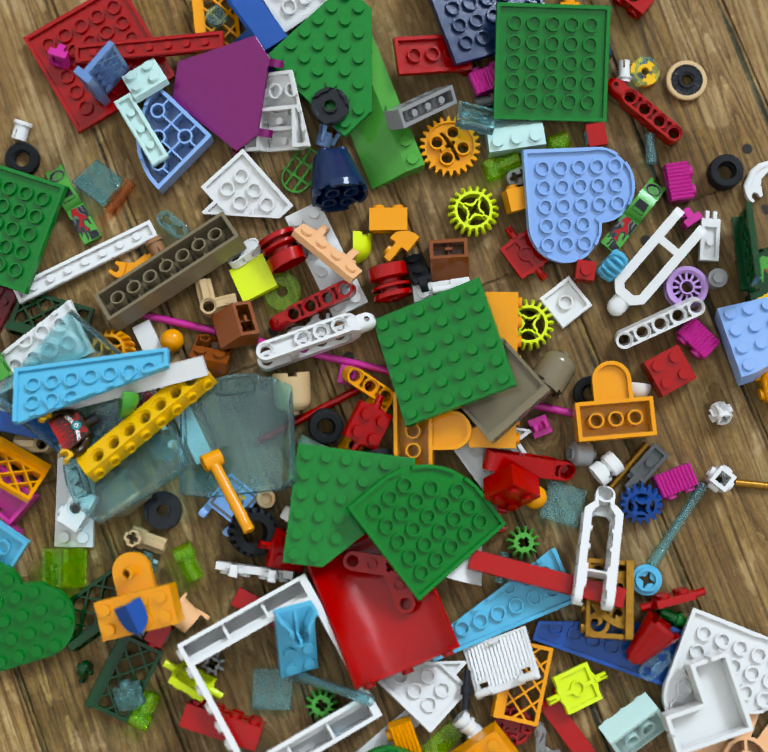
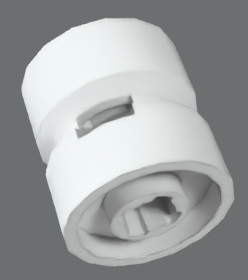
M610 450L600 457L601 461L596 460L588 467L591 474L603 487L612 481V476H618L625 470L621 461Z

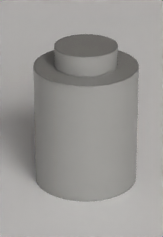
M715 268L705 275L709 286L708 290L710 291L718 290L728 280L727 273L720 268Z

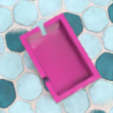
M5 465L0 466V473L8 472ZM15 476L17 483L25 482L20 476ZM2 477V481L6 484L12 483L10 477ZM27 486L19 487L22 493L29 494ZM0 488V510H4L0 511V518L8 525H16L38 501L41 495L35 491L30 501L26 503Z

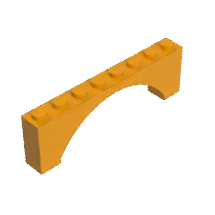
M485 292L501 338H504L517 352V348L521 347L522 336H518V328H522V316H518V309H522V297H518V292ZM520 421L494 444L486 438L477 426L472 428L469 447L516 448V444H520V433H516V425H520Z

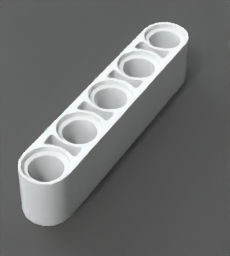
M698 297L687 298L618 330L614 335V340L621 349L630 348L700 316L705 311V304ZM693 302H699L700 304L696 311H691L690 309ZM676 310H681L682 312L679 319H673L672 317L673 312ZM658 318L664 319V324L661 327H655L654 325ZM639 327H646L645 334L637 335L636 332ZM621 335H628L629 339L626 343L619 342Z

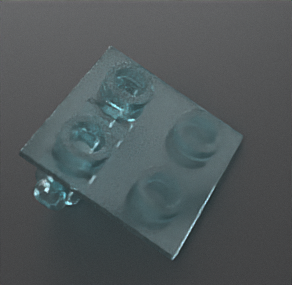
M96 159L72 183L78 189L85 192L87 196H90L91 199L98 202L100 206H107L109 203L108 198L123 186L126 181Z

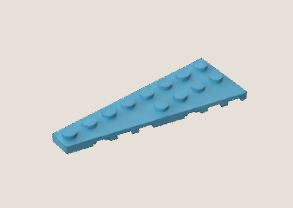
M166 347L14 368L12 422L18 425L170 369V350Z
M555 547L531 563L532 565L566 573ZM509 580L451 624L460 645L459 648L453 651L454 653L568 606L571 604V596ZM441 655V656H439V657L433 659L434 662L437 661V660L442 659L443 656Z

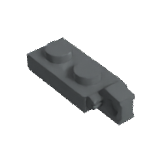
M653 443L628 471L626 476L629 479L624 483L623 487L625 489L627 487L632 489L634 483L638 487H640L641 483L645 484L669 455L656 443Z

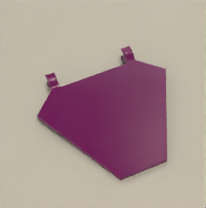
M256 36L178 61L173 99L234 150L239 151L257 136L272 138L273 130L260 128L269 67L283 69L284 61L270 58Z

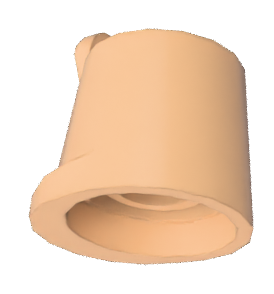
M187 592L180 597L185 620L173 625L183 633L194 624L200 615L207 621L210 619L209 615L195 608L186 598Z

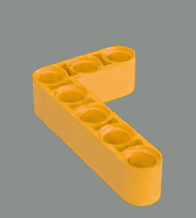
M346 366L342 370V379L368 396L366 403L374 404L378 394L385 391L386 398L380 408L384 412L388 410L393 402V391L354 366ZM355 371V378L350 380V373ZM367 381H370L371 386L366 390L365 384ZM344 436L337 448L350 450L351 439Z

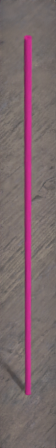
M150 312L141 317L142 319L216 335L214 327ZM259 338L258 344L267 339ZM306 349V350H303V351H300V352H301V353H305V352H307L309 349ZM328 353L312 356V358L389 375L388 368L385 366ZM541 402L533 408L573 418L571 409Z

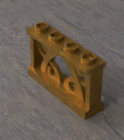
M587 558L589 569H593L595 566L605 568V559ZM619 560L618 567H623V571L617 574L616 586L620 583L622 588L627 589L622 609L613 607V610L607 614L604 610H601L598 603L588 600L581 601L583 605L580 606V613H583V621H580V633H583V638L629 642L633 640L634 560ZM587 577V579L603 583V579ZM590 606L595 611V613L590 614ZM616 609L621 610V617H618L616 614L614 618L612 617ZM596 619L598 621L597 626L602 624L604 620L606 625L602 631L596 632L591 628V620ZM610 625L622 630V634L606 632Z

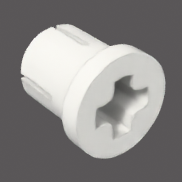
M14 119L13 123L15 125L11 138L26 142L29 130L33 124Z

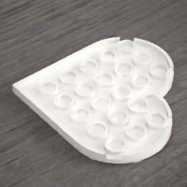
M691 607L663 683L662 703L664 710L667 711L696 701L684 661L699 656L705 658V654L721 649L729 654L748 713L760 714L767 711L768 637Z

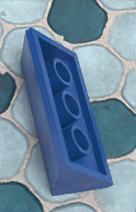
M226 0L251 36L257 37L266 52H271L287 37V34L262 0Z

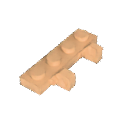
M303 223L293 230L291 236L349 284L362 273V270L356 266L357 262L355 261L359 252L353 248L345 254L335 249L326 241V235L330 228L325 224L317 230Z

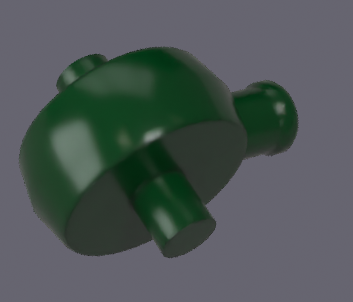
M84 660L76 666L80 683H84L85 679L94 673L92 671L93 663L89 660Z

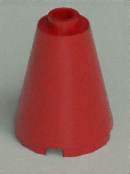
M649 610L626 650V658L633 665H642L680 638L677 631L672 633L671 625L656 612L652 613V610Z

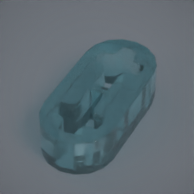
M163 210L158 213L156 217L157 223L175 239L179 240L189 233L185 223L171 212ZM169 215L168 219L172 224L169 225L167 222L162 224L163 220L161 218ZM175 225H176L179 229H181L182 227H184V228H183V231H184V234H183V235H182V234L176 235V234H177V231L174 229Z
M664 649L638 666V674L642 679L646 681L653 680L671 663L672 658L667 650ZM658 654H666L664 657L666 661L664 663L659 661L655 664L659 660ZM652 665H654V667L650 669V676H648L647 674L643 675V673L645 672L643 670L644 667L650 668Z

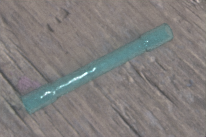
M698 481L699 484L694 487L695 490L691 492L689 499L658 547L655 548L647 563L655 568L659 566L671 543L696 504L707 491L708 487L706 484Z
M306 672L292 675V680L328 691L369 707L374 704L375 696L373 694L354 690L312 676Z

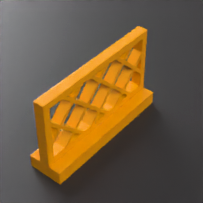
M191 0L194 33L206 32V30L213 32L221 25L228 31L224 35V39L229 34H232L237 39L240 36L239 18L235 12L234 15L231 13L233 11L232 8L228 11L221 5L224 0L219 2L216 0ZM203 1H212L215 6L211 11H208L203 6ZM218 7L226 13L220 20L212 14ZM227 16H230L235 21L231 28L223 23ZM209 17L217 22L212 30L205 25V21Z
M0 436V457L4 460L0 461V466L5 465L8 471L0 473V488L28 503L52 465ZM11 465L20 468V471H12ZM28 474L36 477L38 480L30 481ZM23 475L25 482L17 483L15 476ZM2 477H10L12 483L6 484L2 481ZM27 486L29 494L22 493L19 487Z
M531 643L533 648H537L533 651L534 656L539 650L548 651L546 660L541 663L535 656L537 666L543 673V678L537 683L535 680H531L534 685L526 690L520 685L519 688L522 692L514 698L509 693V690L494 694L490 715L538 727L554 648ZM536 687L539 692V698L531 702L526 693ZM524 695L529 705L520 710L515 700ZM513 703L518 712L512 716L504 715L506 706ZM530 707L535 712L534 721L526 720L522 714Z

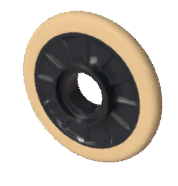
M684 60L675 63L666 75L667 89L675 98L683 101L698 98L705 91L707 85V76L704 69L693 61ZM688 76L691 79V84H683L682 77Z

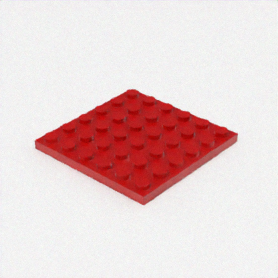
M87 0L25 36L23 39L77 132L81 134L119 112L114 101L130 91L123 79H121L107 95L110 103L105 107L90 94L73 72L77 66L84 70L88 65L75 64L74 45L108 42L109 40L150 38L153 36L131 0ZM59 43L67 46L66 51H68L70 59L68 70L50 64L47 54L50 47L56 49ZM152 58L127 60L126 63L130 68L129 71ZM154 58L169 82L174 80L176 75L166 58Z

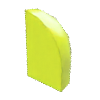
M353 231V248L359 252L355 258L356 264L366 260L371 253V233L362 234L361 231Z

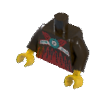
M59 409L43 415L44 417L38 420L39 423H45L49 418L50 421L48 423L63 448L58 458L62 456L67 457L63 459V464H68L71 458H77L87 451L93 442L92 439L95 438L91 427L100 422L95 412L85 417L82 412L75 409Z

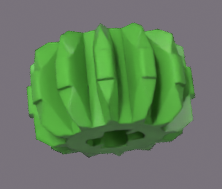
M517 526L515 527L517 534L512 531L509 532L513 539H506L507 542H512V545L507 546V549L515 548L512 552L513 556L518 551L520 559L523 558L524 552L527 558L531 557L529 551L536 554L537 551L532 547L533 545L539 546L540 544L533 541L539 538L538 535L531 537L534 529H530L527 533V526H523L521 532ZM526 537L527 541L525 542H527V546L522 545L520 547L518 540Z
M318 687V694L315 690H312L311 695L313 697L307 696L306 698L311 703H307L305 708H312L308 715L311 716L315 713L314 720L316 721L319 715L322 719L326 715L331 714V711L338 710L333 705H337L339 701L332 700L336 696L335 693L328 695L329 688H326L325 693H322V687ZM320 700H323V703H327L324 708L317 705Z

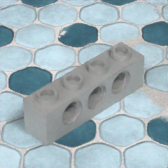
M452 85L441 86L384 111L389 130L404 129L458 102Z

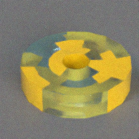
M643 56L636 59L630 68L631 81L636 86L642 88L652 86L660 76L659 64L650 57ZM642 70H646L648 74H643Z

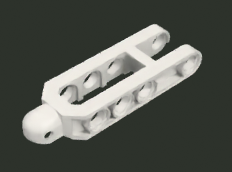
M677 206L615 278V294L607 303L609 314L621 316L629 306L644 305L707 230L699 225L678 249L664 237L685 213ZM658 243L673 254L672 258L640 295L631 294L625 289L626 280Z
M364 312L356 316L352 313H344L263 341L256 348L258 366L261 370L268 372L352 343L361 337L362 333L372 330L376 326V319L371 313ZM337 322L343 323L339 326L334 327L335 323ZM319 328L325 329L324 331L316 333V331ZM300 335H306V336H307V337H304V338H301V339H298V340H297V338H298ZM345 336L342 340H336L337 338ZM326 343L325 346H322V347L318 346V345H320V344ZM266 347H267V348L270 349V350L264 351V352H262V353L260 354V351H261L263 348H266ZM309 349V350H308L307 352H305V353H301V352H300V351ZM262 362H264V363L272 362V363H271L270 365H268V366L262 364Z
M606 485L597 488L594 494V501L587 505L581 513L571 604L583 605L581 601L587 577L603 579L601 610L612 611L616 593L624 514L615 505V491ZM593 516L606 517L609 521L604 571L588 568L587 555L591 546L589 544V537L593 525H591Z

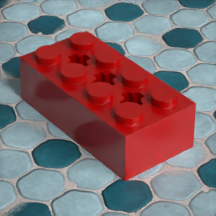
M191 698L186 703L179 727L224 741L226 739L224 733H219L214 724L217 721L214 714L209 715L204 705L207 703L206 699L201 703ZM215 702L237 745L255 752L266 721H263V718L258 715L252 714L248 716L240 709L233 708V710L225 708L226 705Z

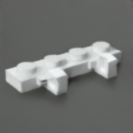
M222 560L216 561L215 569L220 570L221 574H228L229 577L237 578L238 574L242 577H250L251 574L258 575V579L267 580L269 583H276V580L288 583L289 579H294L295 574L292 571Z

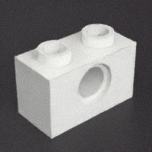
M77 486L69 492L67 496L69 500L66 505L63 504L58 510L57 514L59 516L56 520L75 532H81L101 498L84 487ZM77 502L81 505L79 513H75L73 510V506Z

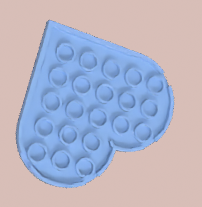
M604 147L527 149L521 151L527 233L531 244L541 256L561 264L573 263L577 259L581 260L587 257L600 240L602 223L617 219L631 204L635 193L634 175L627 161H624L617 155V152Z

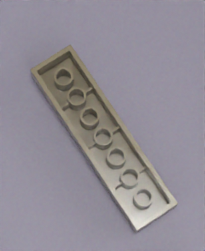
M222 211L95 293L94 297L107 320L119 332L247 249V247Z

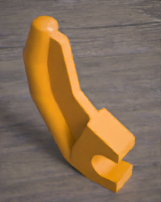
M150 253L148 255L144 254L133 263L116 261L115 264L119 266V270L114 272L110 269L108 272L119 279L151 258L152 255Z

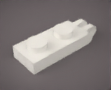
M705 210L704 218L700 220V225L707 232L699 240L698 261L717 263L719 261L721 219H717V211H712V218H709L710 211Z

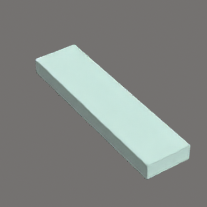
M129 92L114 101V104L153 168L169 159V155L131 93Z

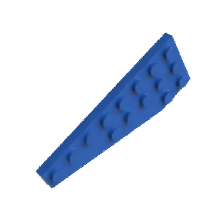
M538 620L532 636V640L661 686H663L679 641L678 639L642 665H633L626 658V650L631 641L583 638V633H580V621ZM591 621L590 625L594 631L600 632L604 629L606 622L603 621L602 624L597 626L598 621ZM634 622L633 637L642 622ZM610 625L606 633L622 634V630ZM670 627L672 633L677 631L679 636H681V629Z

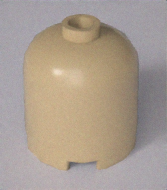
M309 371L294 372V376H288L286 372L272 374L274 401L279 410L288 412V415H299V411L309 407L311 403Z

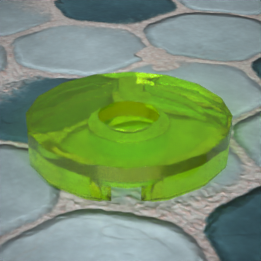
M288 273L274 274L273 276L279 287L264 294V297L270 307L284 311L290 305L300 301L302 290L300 283L294 276ZM279 288H287L288 294L285 297L278 296L277 291Z

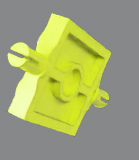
M166 659L162 667L172 671L168 683L173 685L174 688L190 695L192 699L202 703L205 697L204 695L202 697L199 696L195 688L198 685L195 678L190 679L185 668L188 665L186 661L183 660L180 664L175 665ZM197 667L210 694L221 700L224 693L214 688L217 678L210 674L207 675L204 670Z
M582 662L551 677L556 694L546 698V701H549L547 702L549 706L560 702L566 715H570L603 699L599 691L598 682L607 679L608 676L605 675V671L594 675L588 663Z

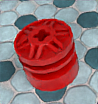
M294 227L276 230L258 243L259 248L263 250V256L273 255L267 260L272 274L287 271L308 258L303 245H294L297 243V240L291 236L293 230H295Z
M405 261L388 262L367 270L369 283L379 284V286L371 290L372 294H378L373 297L374 303H392L413 294L412 288H405L411 284L410 280H401V278L408 275Z

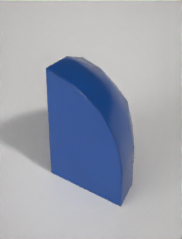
M140 597L114 609L120 623L128 632L140 635L145 630L147 612Z

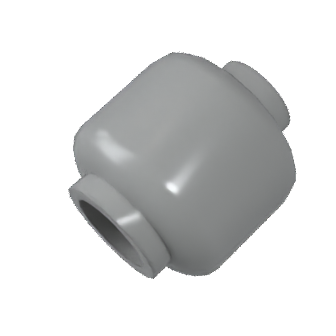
M574 441L568 446L566 457L574 466L588 467L596 459L597 452L590 442L576 443Z

